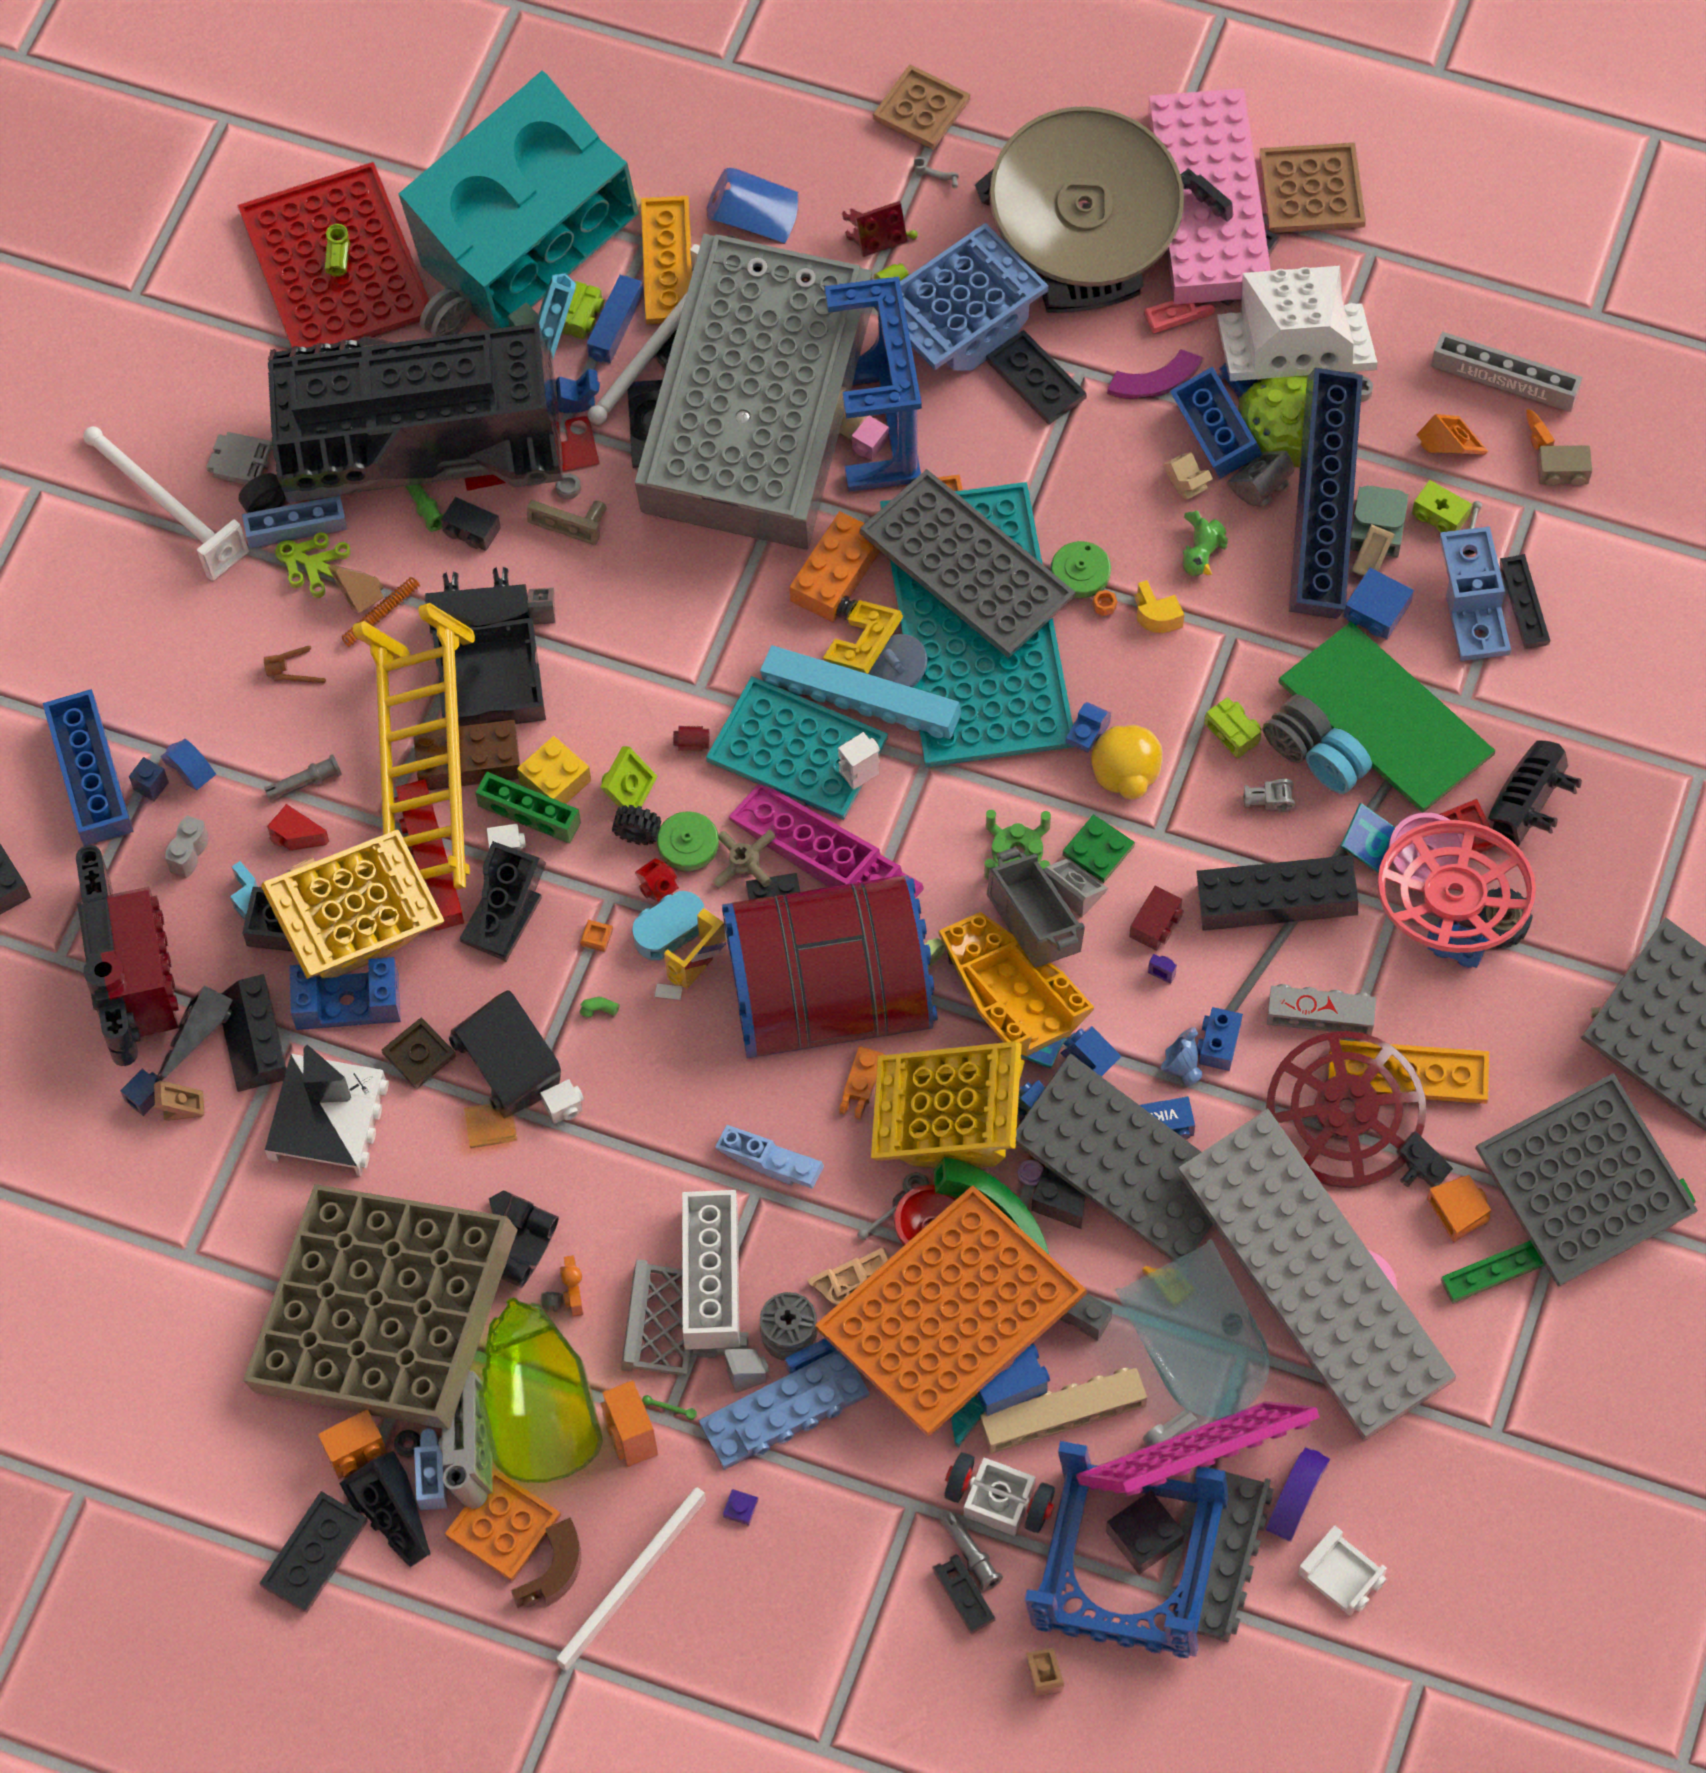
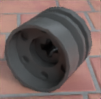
M1295 694L1281 706L1280 712L1274 713L1271 719L1263 724L1262 729L1270 745L1279 754L1291 762L1300 763L1306 758V754L1314 745L1321 743V739L1332 728L1326 715L1315 703L1302 695Z
M783 1292L774 1295L764 1304L760 1313L761 1339L764 1348L771 1356L785 1361L786 1357L817 1342L818 1331L815 1327L817 1315L814 1306L806 1297L798 1293ZM791 1319V1325H786L785 1320Z

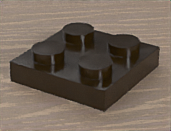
M422 1017L381 1049L382 1054L415 1089L456 1057L455 1051Z

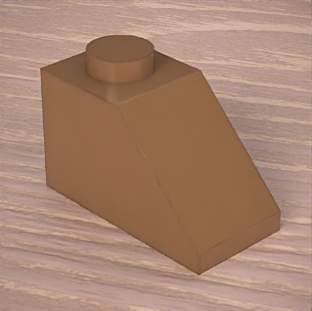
M333 564L328 567L352 610L360 613L384 598L380 591L383 589L382 584L376 576L373 577L364 572Z

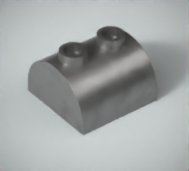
M1287 451L1262 452L1263 455L1247 463L1227 481V484L1240 499L1250 505L1255 506L1259 504V506H1264L1272 500L1270 494L1275 489L1280 491L1289 485L1287 478L1294 472V465Z

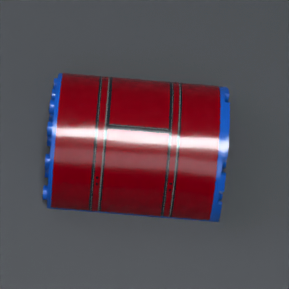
M908 875L721 905L733 968L746 1058L933 1029V1021H938L936 1006L932 1005L931 995H933L935 990L933 976L929 975L927 966L930 965L931 952L929 944L924 945L925 934H927L925 919H920L921 906L919 898L915 899L914 893H916L913 878H909Z

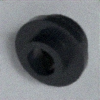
M413 1430L401 1431L394 1440L396 1452L403 1457L414 1456V1447H421L419 1434ZM406 1441L413 1442V1445L410 1448H405L403 1446V1444Z

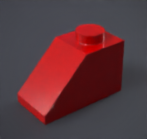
M285 804L267 825L270 840L276 846H284L290 851L324 846L330 842L326 829L288 804Z

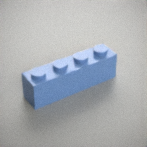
M340 496L242 514L249 548L280 543L285 540L311 537L319 532L326 534L347 530Z

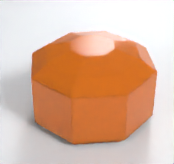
M1108 590L1097 592L1092 602L1095 612L1102 616L1113 614L1118 604L1115 593Z

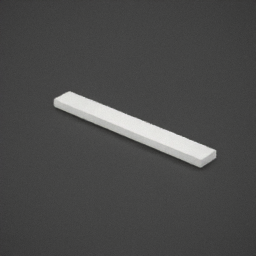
M697 1487L690 1493L557 1657L558 1665L561 1669L567 1672L706 1502L705 1492Z

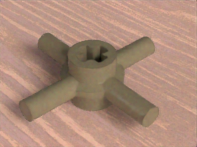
M769 829L753 845L745 843L737 844L726 831L720 832L718 834L719 840L730 851V865L713 880V883L720 888L736 873L745 875L752 874L764 887L769 886L772 880L759 867V852L774 840L776 835Z

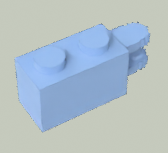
M427 1428L424 1431L422 1430L420 1436L421 1447H414L416 1500L420 1510L447 1508V1487L443 1483V1474L446 1468L443 1466L442 1453L434 1429Z

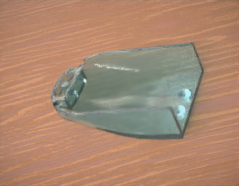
M1212 1239L1200 1248L1123 1288L1115 1289L1164 1385L1171 1396L1185 1409L1207 1417L1229 1416L1248 1407L1262 1392L1270 1367L1267 1344Z

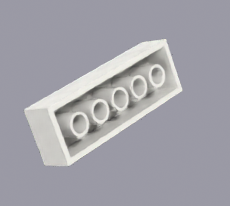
M736 1190L682 1192L683 1339L685 1350L740 1347L738 1202Z

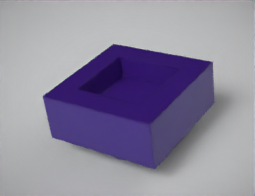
M1153 954L1149 961L1148 973L1171 984L1176 976L1177 965L1166 956Z
M732 1489L723 1512V1517L750 1525L758 1503V1497Z

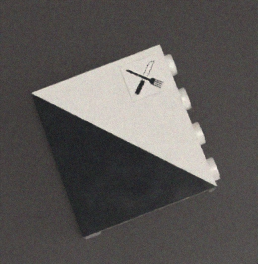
M291 1054L265 1146L268 1160L278 1162L280 1155L352 1167L355 1168L356 1175L361 1176L363 1168H367L370 1153L367 1152L369 1143L373 1144L375 1140V1120H379L382 1114V1104H380L382 1095L386 1096L389 1082L385 1078L384 1071L326 1060L345 1077L351 1099L347 1102L310 1103L303 1084V1056Z

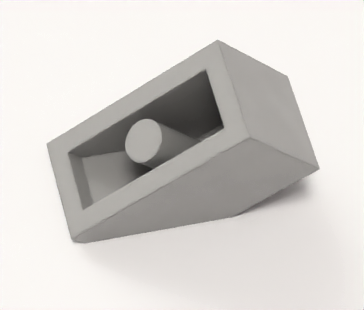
M728 1349L724 1351L726 1369L735 1393L766 1383L765 1373L769 1372L765 1357L759 1358L756 1349Z

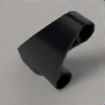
M503 1190L489 1198L492 1214L507 1216L516 1227L517 1233L501 1279L522 1288L543 1257L556 1230L559 1217L534 1206V1203Z

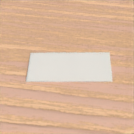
M657 984L655 997L681 1000L683 986Z

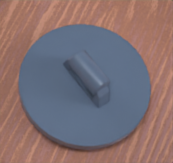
M893 635L868 674L914 687L926 670V650L922 643L911 635Z

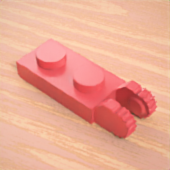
M1172 300L1144 310V316L1154 334L1197 320L1198 318L1209 317L1216 310L1212 304L1203 305L1206 302L1174 304Z

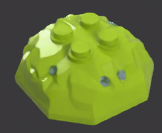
M1309 375L1261 379L1240 397L1238 411L1261 452L1287 451L1294 467H1300L1306 384Z

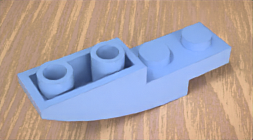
M726 1125L715 1146L716 1150L735 1161L789 1185H792L794 1182L813 1189L824 1168L822 1161L778 1147L774 1144L773 1140Z

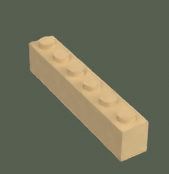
M1121 1368L1115 1371L1114 1375L1107 1377L1102 1375L1095 1376L1089 1379L1088 1383L1081 1385L1076 1383L1069 1384L1063 1387L1061 1391L1055 1393L1048 1391V1393L1035 1399L1016 1404L989 1416L984 1412L983 1415H980V1425L990 1454L1145 1407L1147 1395L1137 1368L1130 1370L1129 1368Z

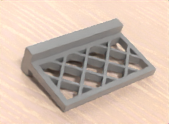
M636 1260L633 1270L621 1370L632 1371V1368L681 1376L687 1375L690 1349L685 1350L684 1346L683 1352L680 1347L684 1345V1339L677 1344L668 1333L678 1325L683 1330V1317L679 1318L671 1308L683 1300V1292L675 1283L676 1280L683 1277V1269L647 1264L646 1260ZM650 1274H662L667 1282L656 1289L650 1281ZM671 1285L679 1297L668 1304L660 1292ZM650 1288L652 1293L648 1295V1290ZM656 1296L664 1307L653 1315L646 1305L647 1301ZM668 1311L676 1322L665 1329L657 1320V1317ZM645 1313L649 1317L647 1320H645ZM652 1321L661 1333L650 1340L643 1332L644 1326ZM664 1336L672 1345V1348L662 1355L653 1343ZM642 1339L646 1342L643 1346H641ZM648 1347L658 1357L652 1363L639 1361L640 1353ZM676 1351L683 1359L682 1368L670 1366L665 1358Z

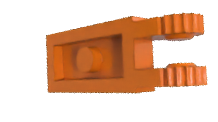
M859 1046L843 1091V1098L839 1108L840 1114L845 1115L848 1111L850 1100L854 1099L859 1101L855 1109V1118L861 1119L866 1104H869L876 1083L878 1056L884 1055V1053Z

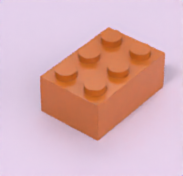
M629 1381L602 1392L604 1402L600 1403L605 1420L604 1424L609 1436H612L619 1460L624 1459L627 1467L657 1456L658 1451L654 1428L634 1381Z

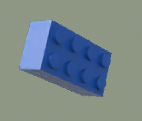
M1213 366L1170 390L1219 479L1263 455Z

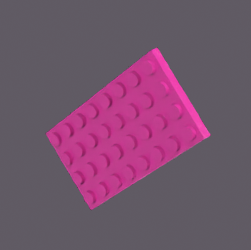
M1264 1401L1076 1474L1079 1485L1089 1486L1091 1489L1101 1488L1102 1491L1112 1490L1114 1493L1124 1492L1128 1496L1142 1492L1143 1486L1149 1484L1156 1486L1167 1482L1166 1477L1174 1474L1175 1476L1186 1475L1191 1472L1190 1468L1197 1465L1199 1467L1212 1465L1215 1463V1458L1220 1456L1224 1458L1239 1454V1449L1243 1447H1258L1263 1444V1440L1266 1438L1277 1439L1287 1435L1286 1431L1289 1429L1299 1430L1309 1427L1311 1425L1310 1421L1318 1419L1319 1414L1316 1407Z

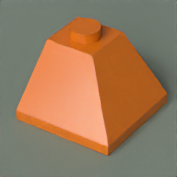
M1434 414L1416 434L1421 441L1420 444L1423 449L1429 453L1486 455L1488 452L1460 416Z

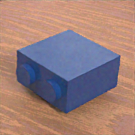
M1370 567L1347 601L1343 617L1349 622L1369 630L1374 636L1383 637L1388 640L1412 603L1414 590Z

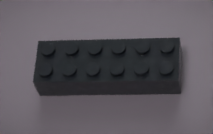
M1352 855L1196 871L1202 931L1358 915V893Z

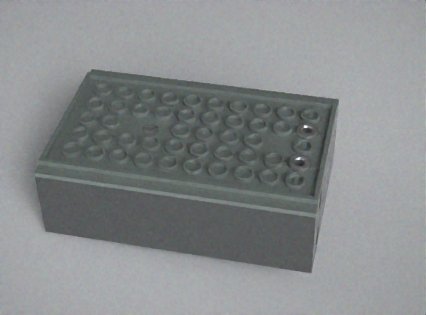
M703 234L635 479L640 511L642 513L796 548L809 549L845 413L842 392L851 390L872 307L828 313L825 286L873 280L872 270L860 268L859 265L717 234L715 236Z

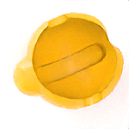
M1137 725L1109 728L1098 738L1091 754L1092 767L1098 783L1106 790L1120 793L1123 797L1130 800L1142 797L1146 793L1147 788L1156 781L1161 771L1163 758L1162 747L1157 737L1150 730Z

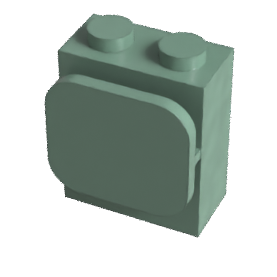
M1376 486L1359 487L1350 550L1360 551L1372 524L1394 533L1385 556L1399 557L1409 494H1405L1401 490Z

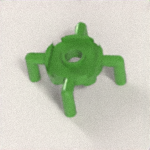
M994 810L986 812V828L995 836L992 843L993 859L985 861L984 876L986 879L989 880L990 869L998 867L996 854L1015 846L1022 847L1024 849L1023 854L1026 856L1036 854L1038 856V863L1043 870L1050 865L1047 860L1041 861L1043 856L1041 837L1050 830V812L1043 811L1041 813L1040 825L1034 830L1020 823L1013 824L1002 830L996 824V812ZM1017 857V858H1014V859L1005 861V862H1003V863H1007V862H1010V861L1019 859L1020 857Z

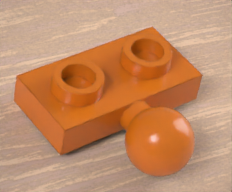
M574 1255L565 1256V1266L560 1267L562 1283L568 1286V1291L563 1292L566 1308L571 1307L573 1316L584 1315L579 1287L582 1280V1272L576 1267Z

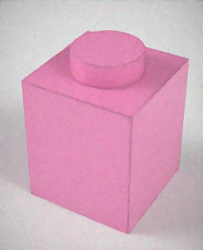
M868 416L852 435V449L857 455L873 460L889 440V427Z

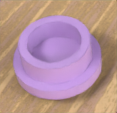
M1035 1160L1024 1161L1018 1168V1178L1024 1185L1036 1186L1040 1181L1044 1168Z

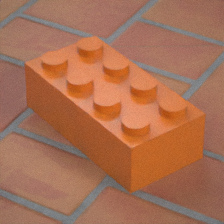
M841 511L838 512L789 586L790 602L834 623L838 617L836 616V611L840 601L844 596L851 597L880 552L879 549L859 534L860 528L865 523Z

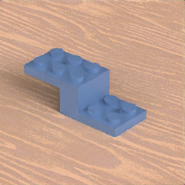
M1490 526L1441 532L1439 538L1449 579L1446 599L1460 661L1510 655L1511 647L1501 607L1505 590ZM1472 550L1476 553V556L1472 558L1466 557L1463 551ZM1476 630H1484L1488 636L1479 638L1474 632Z

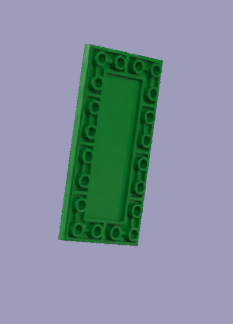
M1352 622L1345 625L1279 677L1278 683L1291 695H1302L1315 703L1328 718L1332 729H1341L1358 740L1369 754L1372 768L1422 813L1495 755L1496 750Z

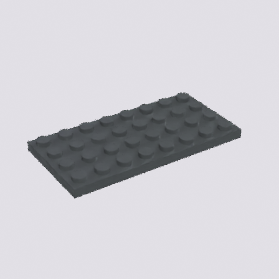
M928 469L921 473L860 528L859 534L1008 658L1069 603L1076 593Z
M1069 1054L1016 1129V1144L1182 1268L1213 1224L1179 1176V1167L1200 1154L1201 1151L1072 1054Z

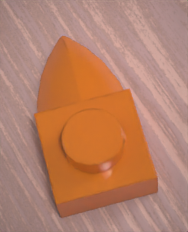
M1528 408L1526 416L1532 431L1530 439L1533 447L1539 450L1540 446H1554L1555 439L1543 421L1534 411Z

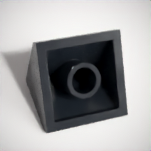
M307 1044L303 1048V1084L310 1103L349 1101L351 1094L345 1077Z

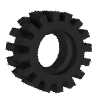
M623 805L622 808L619 807L616 811L612 832L616 836H620L622 840L627 839L629 843L633 841L637 845H640V843L643 845H648V843L654 844L657 841L662 821L660 816H657L655 812L650 813V810L647 808L643 810L641 806L635 808L634 805H629V807Z

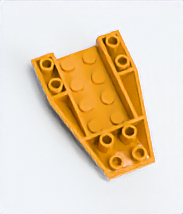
M981 911L939 930L938 934L979 1015L1004 1043L1017 1041L1022 1044V1055L1027 1057L1065 1037H1069L1094 1010V1006L1063 971L1052 963L1035 968L1014 935Z

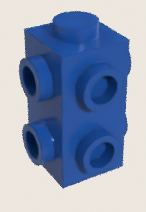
M1440 919L1436 927L1441 928L1443 919ZM1454 921L1451 931H1467L1469 929L1460 926L1457 921ZM1429 931L1427 938L1438 941L1439 935ZM1480 934L1467 938L1450 937L1448 944L1472 945L1489 940ZM1428 947L1436 956L1457 960L1461 966L1467 968H1477L1485 950L1455 953Z

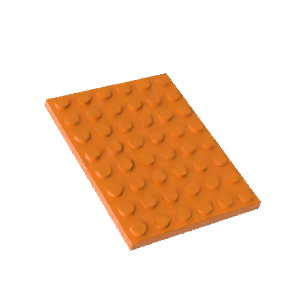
M972 1185L817 1322L815 1327L824 1338L929 1437L1087 1294V1289Z

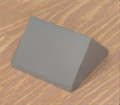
M1070 858L1049 865L1044 869V872L1052 881L1065 903L1081 917L1092 908L1108 889Z

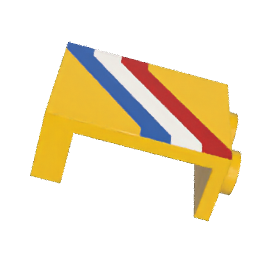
M704 908L697 915L699 938L702 940L689 956L683 961L668 949L664 953L667 978L677 986L682 985L686 989L690 987L726 945L724 922Z

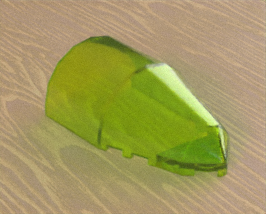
M510 1298L506 1301L507 1306L498 1318L494 1317L489 1324L485 1350L487 1356L486 1366L482 1371L484 1378L482 1390L479 1391V1401L493 1462L508 1478L525 1483H546L566 1478L585 1468L599 1454L603 1444V1436L585 1364L540 1305L535 1303L530 1305L518 1301L517 1298Z

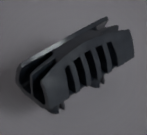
M1142 273L1135 277L1115 284L1078 286L1062 283L1043 276L1042 280L1048 285V292L1043 294L1042 298L1047 313H1067L1097 309L1141 295L1140 288L1144 286Z
M497 567L493 569L494 587L459 590V574L453 572L452 582L450 583L447 572L442 575L444 592L425 593L426 604H433L468 627H483L497 622L529 618L526 584L509 586V570L506 567H503L502 578H499ZM430 625V634H432V631H437V629Z
M1537 740L1508 777L1490 811L1488 819L1494 821L1493 830L1507 837L1517 847L1521 844L1532 826L1547 831L1550 834L1553 833L1552 827L1556 828L1558 819L1541 814L1540 811L1556 787L1573 794H1577L1576 787L1581 788L1582 780L1580 778L1564 774L1568 768L1566 752L1560 744Z

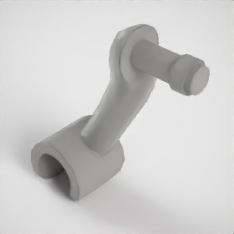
M916 157L914 159V165L917 166L915 167L917 175L922 176L926 173L941 180H952V187H958V173L941 172L929 168L924 157Z

